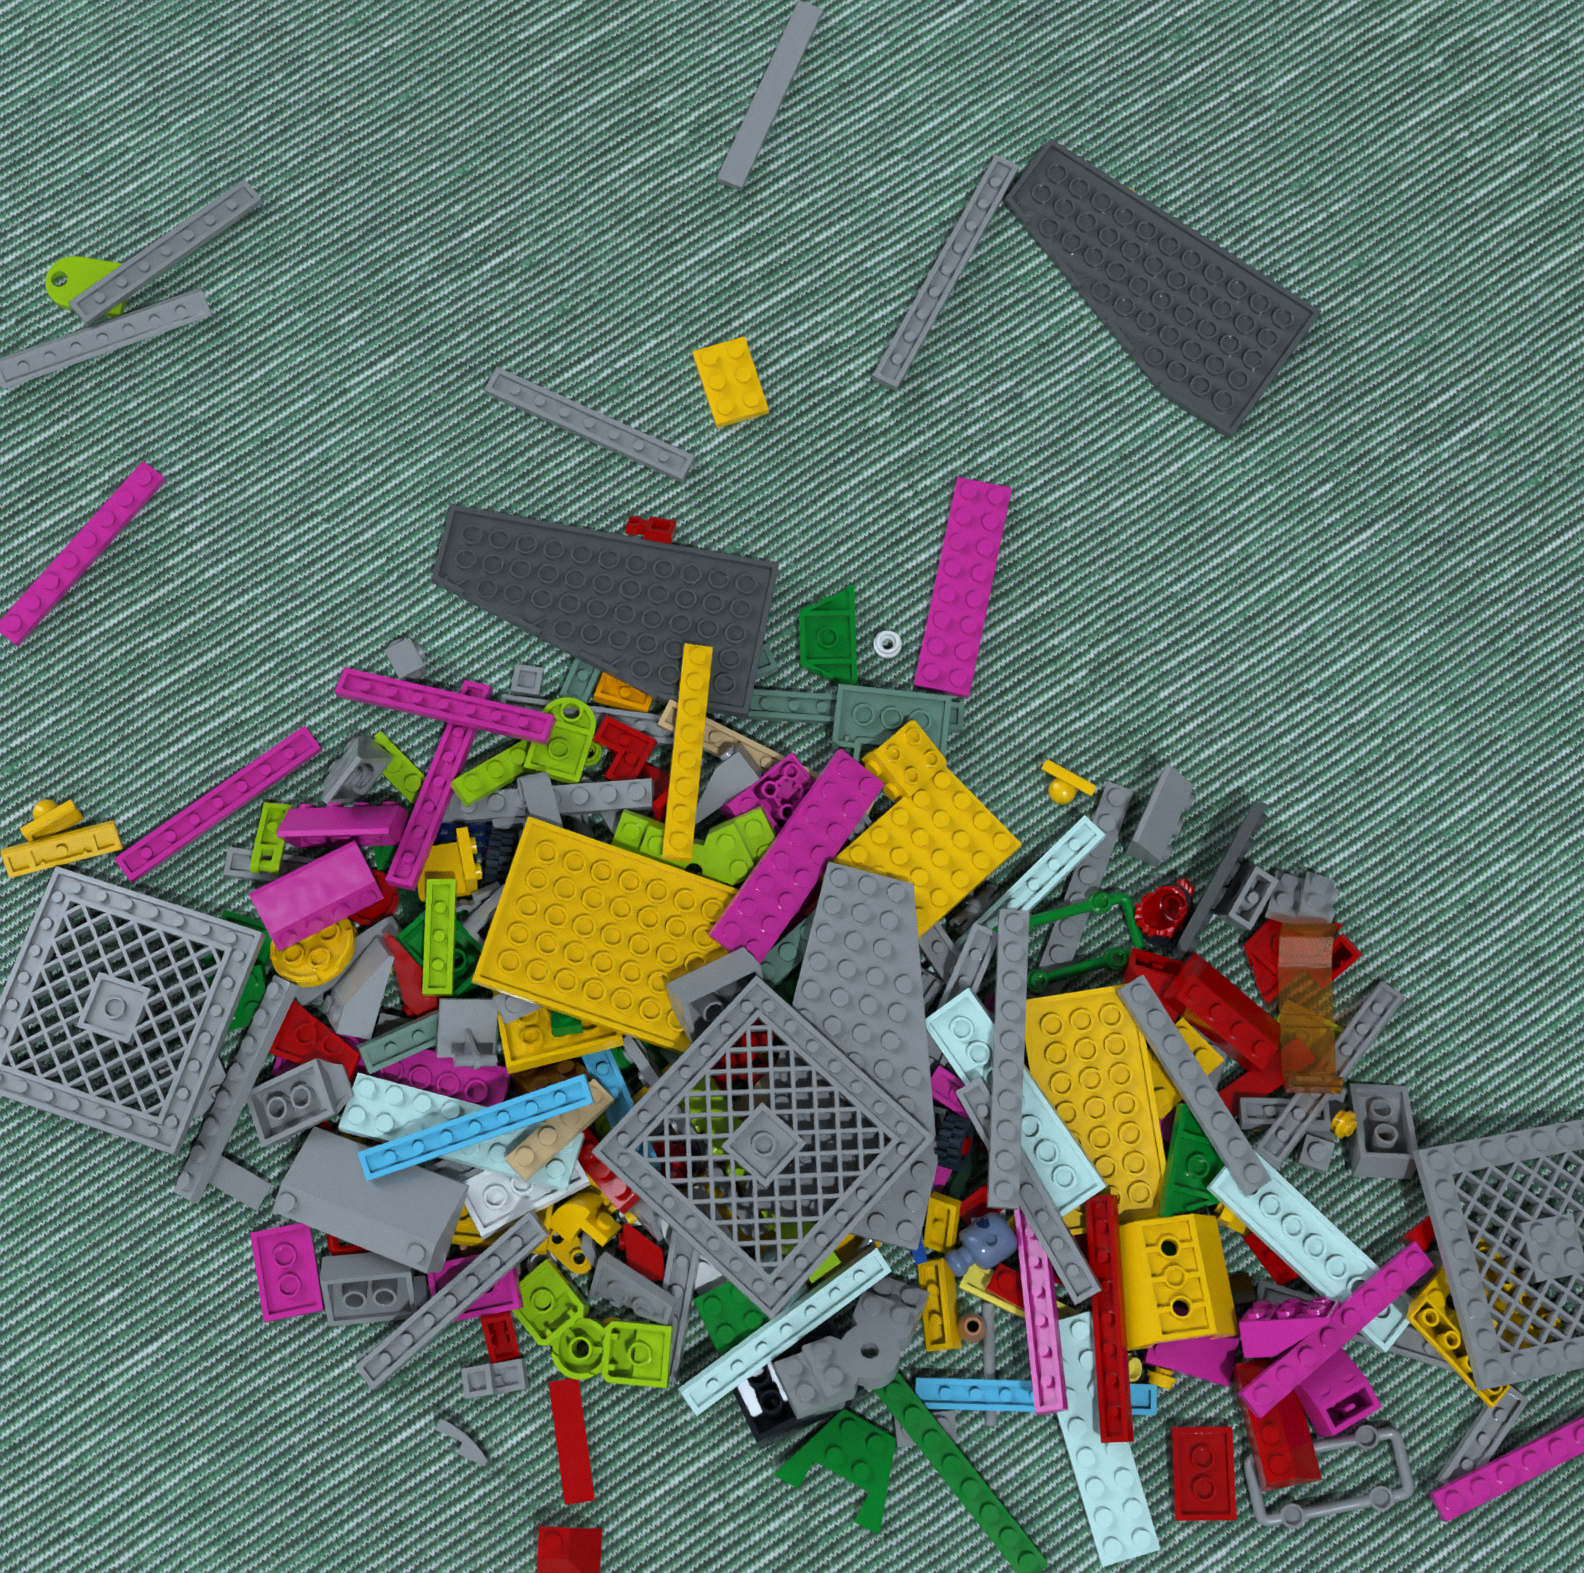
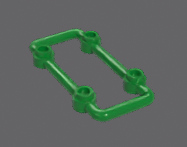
M1098 891L1089 895L1087 901L1029 916L1030 933L1032 927L1087 912L1093 915H1102L1107 913L1111 906L1121 903L1133 946L1136 949L1145 951V942L1141 928L1136 925L1137 921L1134 919L1135 908L1133 901L1128 894L1123 892L1108 895L1106 892ZM998 925L992 930L998 932ZM996 945V948H995V950H994V952H993L994 958H995V961H996V962H997V945ZM1119 947L1107 949L1102 957L1049 972H1044L1040 969L1030 970L1027 972V991L1039 993L1044 991L1049 983L1107 968L1110 971L1121 970L1127 964L1131 949L1123 950Z

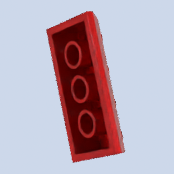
M1194 952L1161 999L1246 1071H1263L1279 1048L1281 1024L1200 955Z
M1261 1359L1236 1364L1232 1372L1262 1492L1322 1480L1305 1412L1294 1389L1262 1418H1256L1238 1395L1244 1387L1276 1359Z

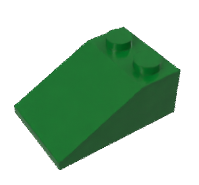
M425 911L395 937L398 943L422 969L424 960ZM457 919L453 996L447 997L468 998L480 987V985L471 983L483 947L466 931Z

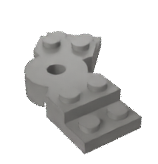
M885 1276L862 1293L852 1316V1328L844 1335L842 1340L828 1336L802 1346V1352L774 1362L773 1369L797 1420L853 1399L858 1385L864 1386V1389L868 1390L879 1389L888 1385L898 1373L900 1351L909 1347L928 1302L930 1292ZM872 1354L875 1358L868 1359L864 1355Z

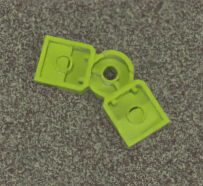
M760 806L711 827L706 840L693 839L692 859L690 862L661 859L665 823L624 809L611 845L715 882H724L733 886L748 878L777 835L763 806ZM696 863L701 866L702 871L699 873L692 872L688 865Z
M549 1258L544 1260L519 1282L524 1308L511 1311L538 1345L552 1346L553 1362L557 1369L565 1376L583 1380L602 1373V1377L607 1383L659 1388L669 1387L674 1326L627 1320H614L606 1326L600 1320L588 1317L589 1303L574 1284L566 1280ZM580 1340L586 1341L589 1346V1352L586 1356L580 1355L577 1350V1344Z

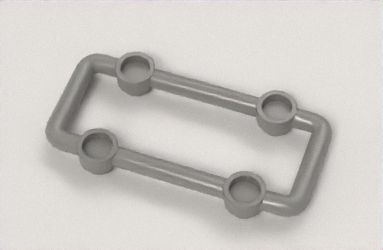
M1362 1425L1357 1427L1353 1434L1312 1442L1316 1454L1357 1446L1362 1450H1369L1376 1447L1379 1441L1391 1439L1402 1488L1389 1490L1384 1486H1376L1368 1492V1495L1302 1508L1297 1504L1291 1503L1284 1505L1279 1512L1272 1514L1266 1513L1253 1454L1249 1455L1244 1462V1471L1256 1520L1266 1527L1282 1524L1287 1528L1295 1529L1300 1527L1304 1520L1368 1507L1376 1511H1386L1393 1505V1502L1408 1499L1413 1494L1414 1482L1401 1433L1393 1427L1375 1429L1370 1425Z

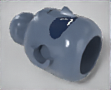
M989 1212L982 1217L971 1218L972 1223L959 1232V1239L963 1246L958 1249L949 1250L944 1256L947 1265L956 1277L964 1276L968 1272L969 1267L974 1264L982 1270H989L1017 1250V1238L1006 1220L999 1213Z

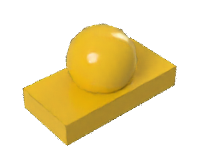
M1046 760L1041 768V771L1055 778L1049 784L1048 795L1056 804L1065 805L1070 803L1075 798L1076 790L1089 797H1092L1096 790V785L1050 760Z
M44 799L34 805L32 810L34 821L21 827L20 830L23 836L30 842L60 834L85 818L71 799L60 806L53 800Z

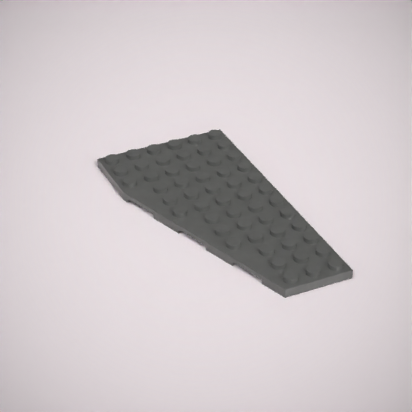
M1051 138L1005 198L1004 203L1160 394L1230 440L1321 313L1316 307Z
M451 505L432 575V582L664 704H668L670 699L678 703L684 644L713 647L706 711L748 719L779 563Z

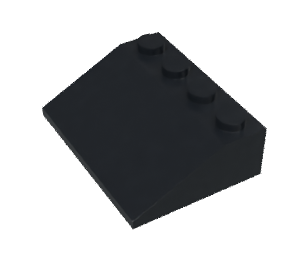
M831 1317L732 1390L760 1450L868 1397L867 1389H864V1386L858 1385L853 1399L797 1420L773 1369L774 1362L802 1352V1346L828 1336L842 1340Z

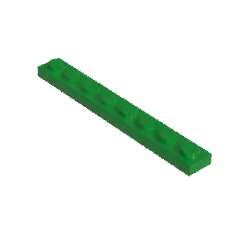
M897 1373L888 1385L874 1389L875 1393L1017 1573H1040L1046 1568L1049 1563L902 1376Z

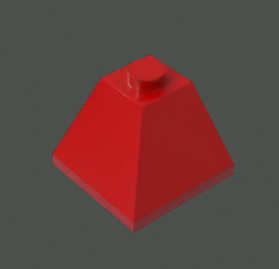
M540 1526L537 1573H600L603 1529Z

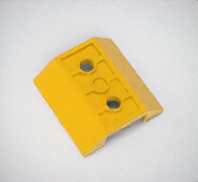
M1187 1214L1135 1221L1119 1226L1128 1351L1151 1348L1157 1343L1208 1336L1210 1340L1240 1335L1216 1216ZM1163 1241L1174 1243L1176 1246V1254L1174 1256H1167L1162 1252L1161 1244ZM1180 1300L1186 1303L1188 1307L1186 1316L1176 1315L1173 1311L1174 1301Z
M1480 1238L1475 1248L1486 1255L1490 1245ZM1496 1252L1493 1261L1503 1267L1505 1261ZM1476 1259L1477 1266L1479 1269L1481 1262ZM1442 1265L1410 1301L1406 1319L1487 1406L1494 1408L1511 1386L1508 1384L1477 1391L1456 1310H1451L1446 1302L1447 1296L1451 1295L1444 1266ZM1488 1268L1484 1278L1494 1285L1498 1274ZM1511 1269L1510 1273L1520 1279L1517 1273ZM1505 1281L1501 1290L1511 1297L1516 1287ZM1484 1289L1487 1299L1490 1292ZM1522 1293L1518 1302L1528 1309L1533 1299ZM1496 1298L1492 1308L1502 1315L1507 1305ZM1540 1305L1536 1315L1546 1321L1550 1311ZM1514 1310L1509 1320L1519 1327L1524 1317ZM1557 1317L1553 1327L1559 1331L1564 1324ZM1492 1319L1495 1328L1498 1322ZM1531 1322L1527 1333L1537 1339L1541 1329ZM1505 1328L1500 1338L1510 1345L1515 1334ZM1548 1335L1544 1344H1548L1553 1337ZM1522 1340L1518 1350L1532 1346Z

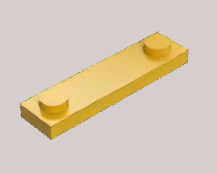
M115 820L3 848L0 854L9 878L121 850L123 849V844Z

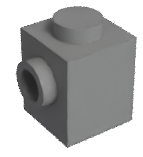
M410 637L405 640L403 638L397 639L389 644V648L384 650L399 680L413 682L428 674L422 661L426 659V656L420 644L414 645Z

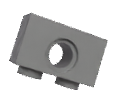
M1241 865L1214 915L1236 929L1251 930L1279 880L1258 866Z

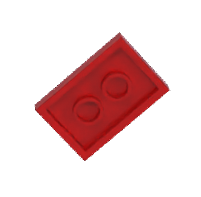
M1170 1427L1174 1521L1237 1520L1232 1427Z

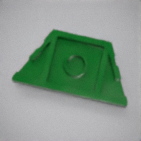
M849 585L845 587L844 591L832 597L829 595L820 600L818 604L810 605L799 611L800 668L837 685L858 686L854 585Z
M1184 1103L1177 1104L1157 1216L1161 1218L1221 1203L1206 1188L1225 1165L1189 1110V1107Z

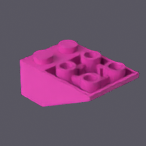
M792 752L763 772L758 781L719 809L730 820L763 806L776 835H778L815 781Z
M1317 1297L1312 1302H1301L1297 1298L1284 1300L1280 1304H1271L1269 1300L1254 1302L1239 1322L1244 1358L1274 1357L1329 1323L1340 1306V1300H1331L1330 1297Z
M1342 1347L1294 1388L1319 1437L1334 1436L1382 1407L1367 1378ZM1287 1348V1349H1285L1284 1351H1282L1281 1353L1277 1354V1355H1276L1277 1359H1278L1284 1352H1286L1289 1348Z

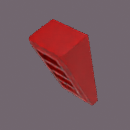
M1430 1215L1405 1233L1399 1239L1400 1242L1406 1246L1410 1242H1416L1423 1252L1426 1251L1435 1238Z

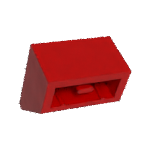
M1132 948L1123 972L1121 984L1130 983L1139 976L1144 975L1175 1024L1178 1013L1161 998L1186 962Z

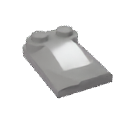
M318 1058L252 1088L247 1098V1103L261 1147H270L277 1143L287 1142L292 1136L337 1115L344 1105L353 1098L354 1093L346 1069L342 1064H334Z

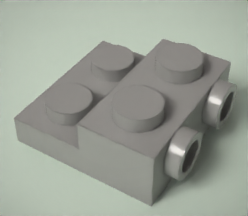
M1276 870L1273 877L1279 881L1268 899L1265 917L1321 935L1325 924L1331 925L1335 914V909L1330 907V905L1335 904L1339 889L1333 888L1335 880L1308 871L1304 879Z

